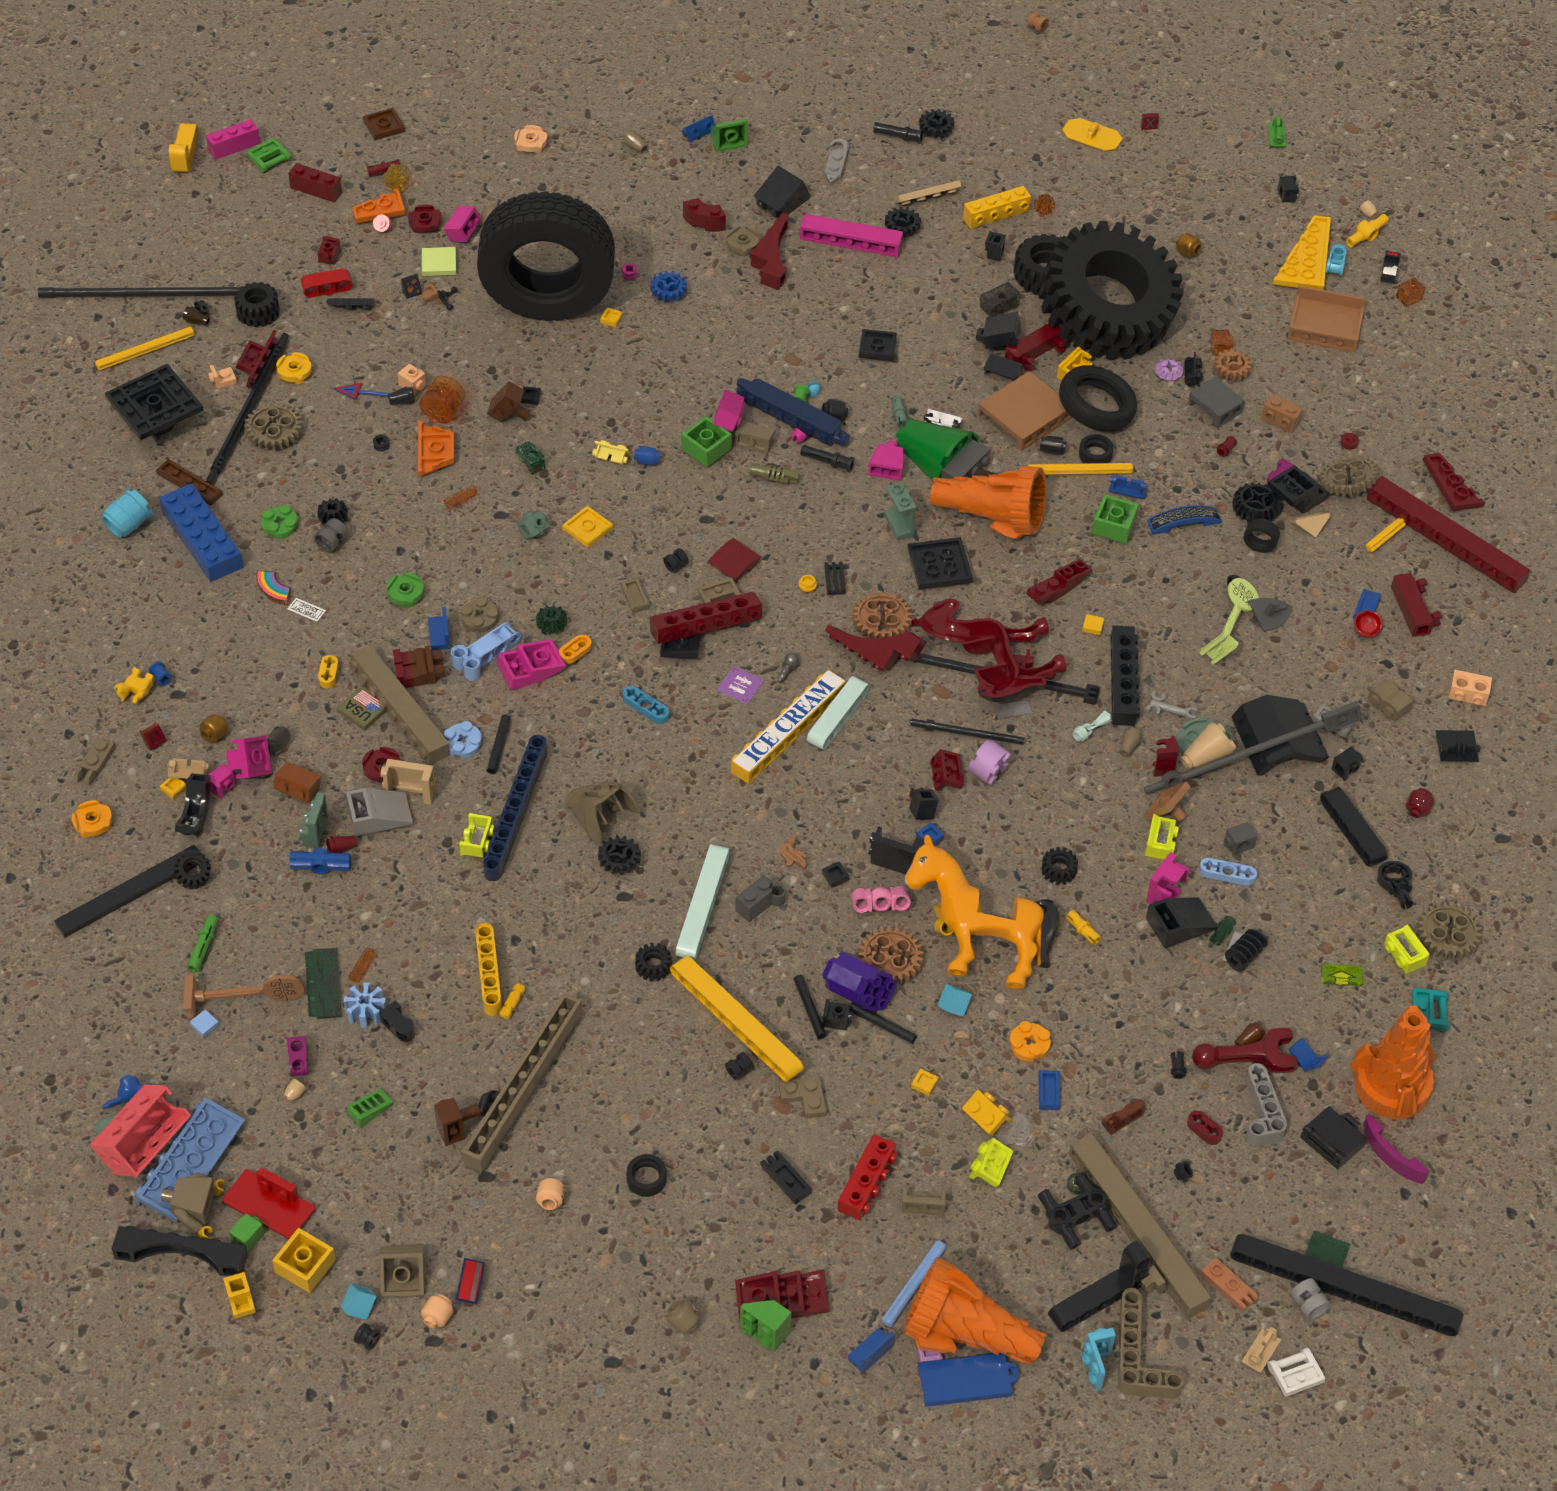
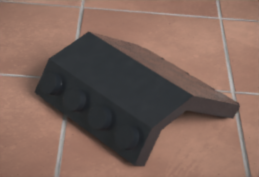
M1264 695L1246 702L1231 716L1245 749L1313 724L1304 703H1300L1297 699L1273 695ZM1317 731L1249 756L1256 774L1263 776L1273 764L1288 758L1321 763L1329 757Z

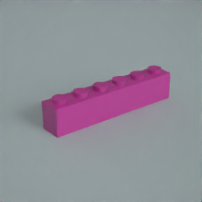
M805 214L800 226V240L898 258L902 247L903 232Z

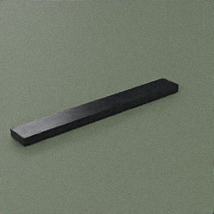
M195 845L186 848L55 919V925L64 937L73 934L174 879V867L177 858L182 856L184 852L188 854L191 850L192 853H196V851H199ZM188 864L184 870L186 872L198 865Z

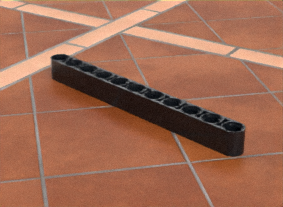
M1238 1234L1235 1238L1230 1256L1237 1262L1297 1283L1312 1278L1322 1292L1447 1336H1457L1459 1333L1463 1313L1457 1308L1245 1234Z

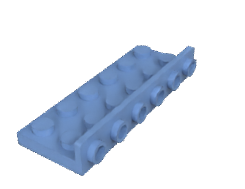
M206 1097L202 1103L198 1102L195 1105L191 1119H188L181 1126L182 1131L179 1136L175 1135L169 1144L170 1149L168 1152L164 1151L158 1160L159 1165L156 1169L152 1168L146 1178L148 1181L144 1186L140 1185L135 1193L136 1205L144 1204L176 1223L178 1219L172 1213L170 1202L161 1201L163 1188L174 1190L179 1178H185L195 1173L209 1176L245 1123V1119Z

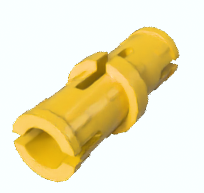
M1075 910L1067 914L1066 920L1077 929L1076 931L1079 935L1082 934L1092 946L1100 942L1102 936L1091 927L1089 921H1085Z

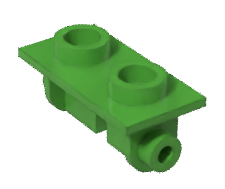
M1279 116L1274 117L1272 123H1268L1269 144L1275 147H1286L1285 124H1282V118Z

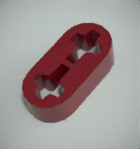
M1193 1111L1189 1114L1187 1125L1191 1131L1210 1145L1220 1143L1223 1130L1216 1122L1201 1111ZM1209 1133H1217V1135H1209Z

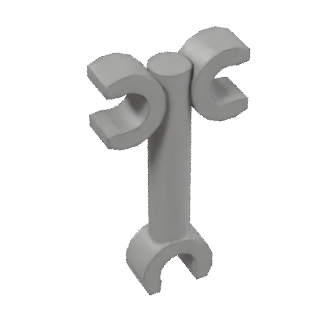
M1156 691L1152 692L1151 704L1146 707V715L1150 711H1155V717L1158 718L1160 711L1164 710L1185 716L1186 721L1195 719L1193 715H1197L1198 709L1196 707L1184 709L1164 703L1166 697L1164 693L1161 698H1157L1155 696Z

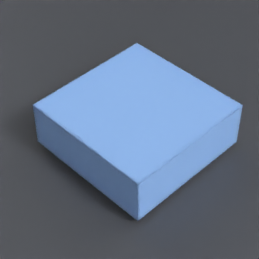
M204 1010L190 1021V1026L204 1038L219 1026V1021Z

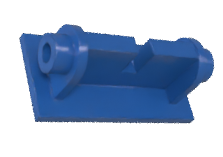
M713 115L684 127L682 130L683 136H687L688 141L692 142L711 133V127L715 125Z
M1118 475L1111 477L1108 492L1144 499L1147 483H1144L1143 480L1131 479L1130 482L1126 477Z

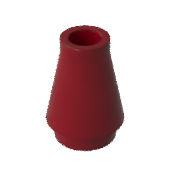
M354 835L331 836L330 839L326 840V846L330 853H342L357 847V841Z

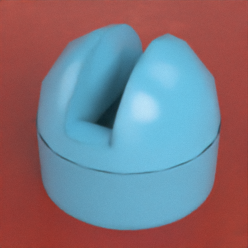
M812 381L807 384L809 396L816 397L820 394V385L817 382Z

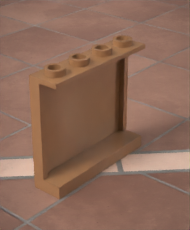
M1299 285L1287 340L1355 353L1367 298Z
M1030 371L1019 376L1012 383H1008L1001 390L994 392L987 399H983L978 406V416L988 415L1017 439V448L1020 451H1023L1072 418L1064 409L1059 394Z

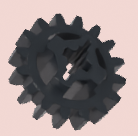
M931 109V112L925 111V114H921V118H919V129H923V134L927 133L928 137L931 135L934 138L936 136L942 138V135L948 136V133H952V129H954V117H951V113L946 114L945 110L943 112H940V109L937 111Z
M901 206L898 210L896 208H893V211L889 210L888 214L885 215V226L887 229L902 231L903 237H906V234L912 236L913 232L917 233L918 229H920L921 217H919V213H915L914 209L910 211L909 207L903 209Z
M616 835V839L608 837L609 842H602V846L598 848V860L601 867L605 866L606 872L611 869L613 875L616 871H619V874L622 875L623 871L630 873V868L636 869V863H640L641 851L638 843L634 844V839L628 841L626 836L620 839L619 835Z

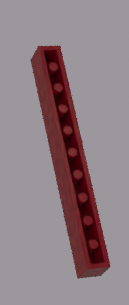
M1381 476L1376 481V484H1372V488H1369L1367 500L1372 504H1375L1396 519L1403 518L1407 526L1494 580L1505 589L1515 593L1527 582L1530 573L1529 568L1387 478Z

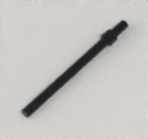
M911 719L910 726L925 728L926 731L933 732V730L1020 745L1024 744L1025 737L934 722L935 720L927 719V721Z

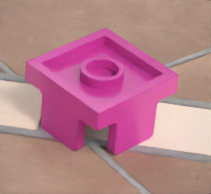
M267 735L231 740L232 744L238 743V749L226 751L228 769H241L242 774L236 775V779L272 774Z
M1171 852L1150 879L1146 902L1149 904L1165 898H1178L1181 890L1169 884V882L1176 885L1179 880L1186 882L1188 879L1189 868L1176 862L1177 855Z

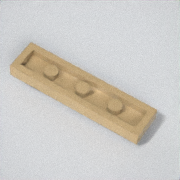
M960 180L894 196L895 203L901 202V205L911 203V199L916 198V201L924 200L926 195L931 194L932 197L940 196L942 191L952 193L957 191L956 188L961 187Z

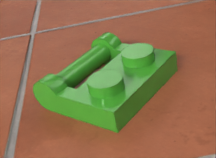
M275 138L246 151L247 157L259 168L261 173L266 172L268 168L284 160L288 161L291 159L290 153ZM278 154H281V155H279V156H277V157H275V158H273V159H271V160H269V161H267V162L264 163V161H266V160H268V159H270V158H272V157H274V156H276V155H278Z

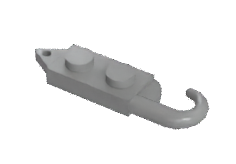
M837 138L830 143V146H833L835 143L843 145L842 149L830 151L824 172V178H827L830 185L840 180L849 149V143L845 139Z

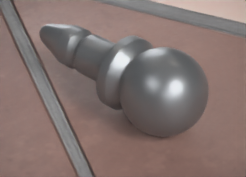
M788 653L782 663L783 668L778 675L779 683L786 678L789 671H793L794 667L798 665L799 657L797 654Z

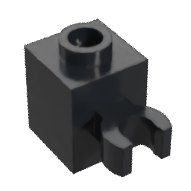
M922 787L920 789L911 788L909 796L912 799L909 809L916 820L934 819L939 800L933 790Z

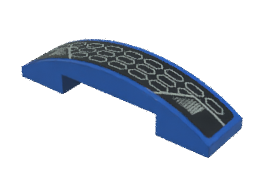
M1190 505L1161 512L1149 518L1147 522L1152 535L1170 532V528L1199 522H1203L1204 526L1221 524L1222 520L1215 507Z

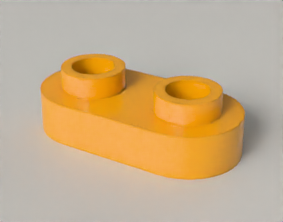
M578 635L559 649V653L564 663H574L588 653L592 648L591 639L587 635Z

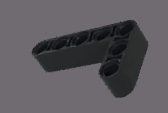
M1138 1241L1130 1243L1123 1250L1119 1269L1056 1304L1049 1310L1048 1316L1060 1332H1065L1122 1299V1294L1126 1289H1139L1142 1287L1141 1280L1148 1276L1151 1257Z

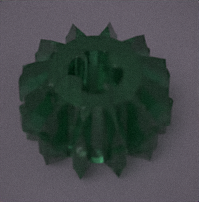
M554 604L552 607L546 605L545 609L540 608L539 613L536 615L537 627L541 629L542 634L548 632L549 636L551 633L557 635L558 631L563 632L567 626L566 611H563L561 606L556 608Z

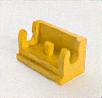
M1078 346L1058 365L1057 378L1062 380L1075 367L1093 365L1085 359V357L1091 359L1092 356Z

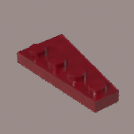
M1440 453L1424 455L1422 460L1452 511L1482 508L1485 501L1482 498H1477L1475 490L1465 485L1463 477L1454 473V468Z

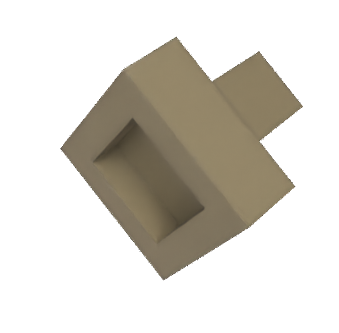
M1152 1265L1149 1268L1148 1276L1141 1280L1142 1288L1146 1294L1154 1290L1161 1294L1167 1290L1166 1282L1155 1266Z

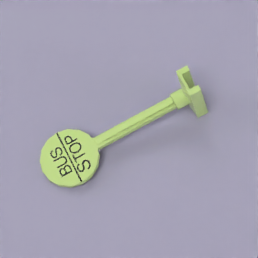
M1236 578L1229 583L1228 593L1234 603V607L1222 633L1200 651L1201 655L1206 653L1212 659L1211 663L1213 665L1237 648L1239 643L1230 636V633L1241 610L1246 612L1253 611L1248 601L1259 598L1256 589L1245 579Z

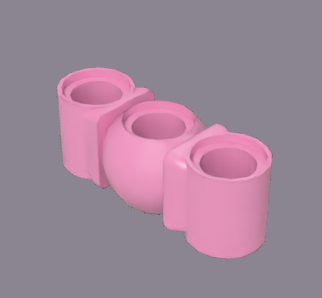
M903 886L890 887V890L878 887L872 891L870 888L866 890L858 888L851 895L853 907L859 913L872 912V909L884 912L890 907L892 911L896 909L903 911L908 909L911 903L908 890ZM899 897H905L902 900H897ZM879 898H885L883 901H877ZM859 899H865L863 902H857Z

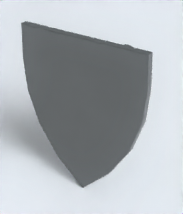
M1256 598L1248 601L1264 632L1278 628L1285 623L1293 608L1291 605L1273 598Z

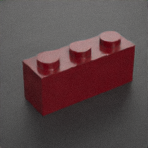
M298 163L288 173L291 189L331 202H335L342 193L341 178Z

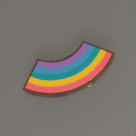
M257 570L256 576L260 591L269 600L278 604L288 605L291 588L280 584L276 580L275 572Z

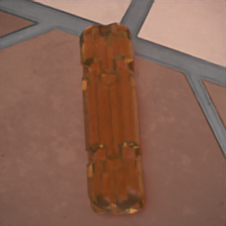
M471 485L466 488L467 490L463 489L453 494L452 497L445 498L444 504L450 509L455 506L454 504L458 505L468 500L469 496L477 495V489Z
M365 948L362 953L363 955L360 956L355 964L354 970L349 974L351 982L358 983L360 981L361 975L365 973L371 963L370 961L375 956L373 949Z

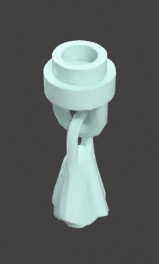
M1104 710L1093 723H1086L1076 727L1073 732L1074 739L1076 741L1086 740L1094 728L1109 724L1112 721L1111 714Z

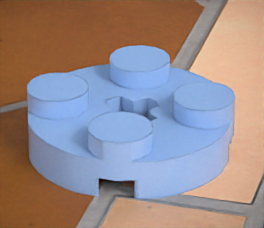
M464 721L444 731V737L449 742L450 755L454 756L455 754L459 755L460 758H468L480 750L482 735L479 729L473 726L471 722ZM464 738L466 739V742L463 743L459 740Z

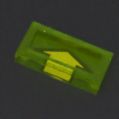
M1322 963V984L1363 986L1362 966Z

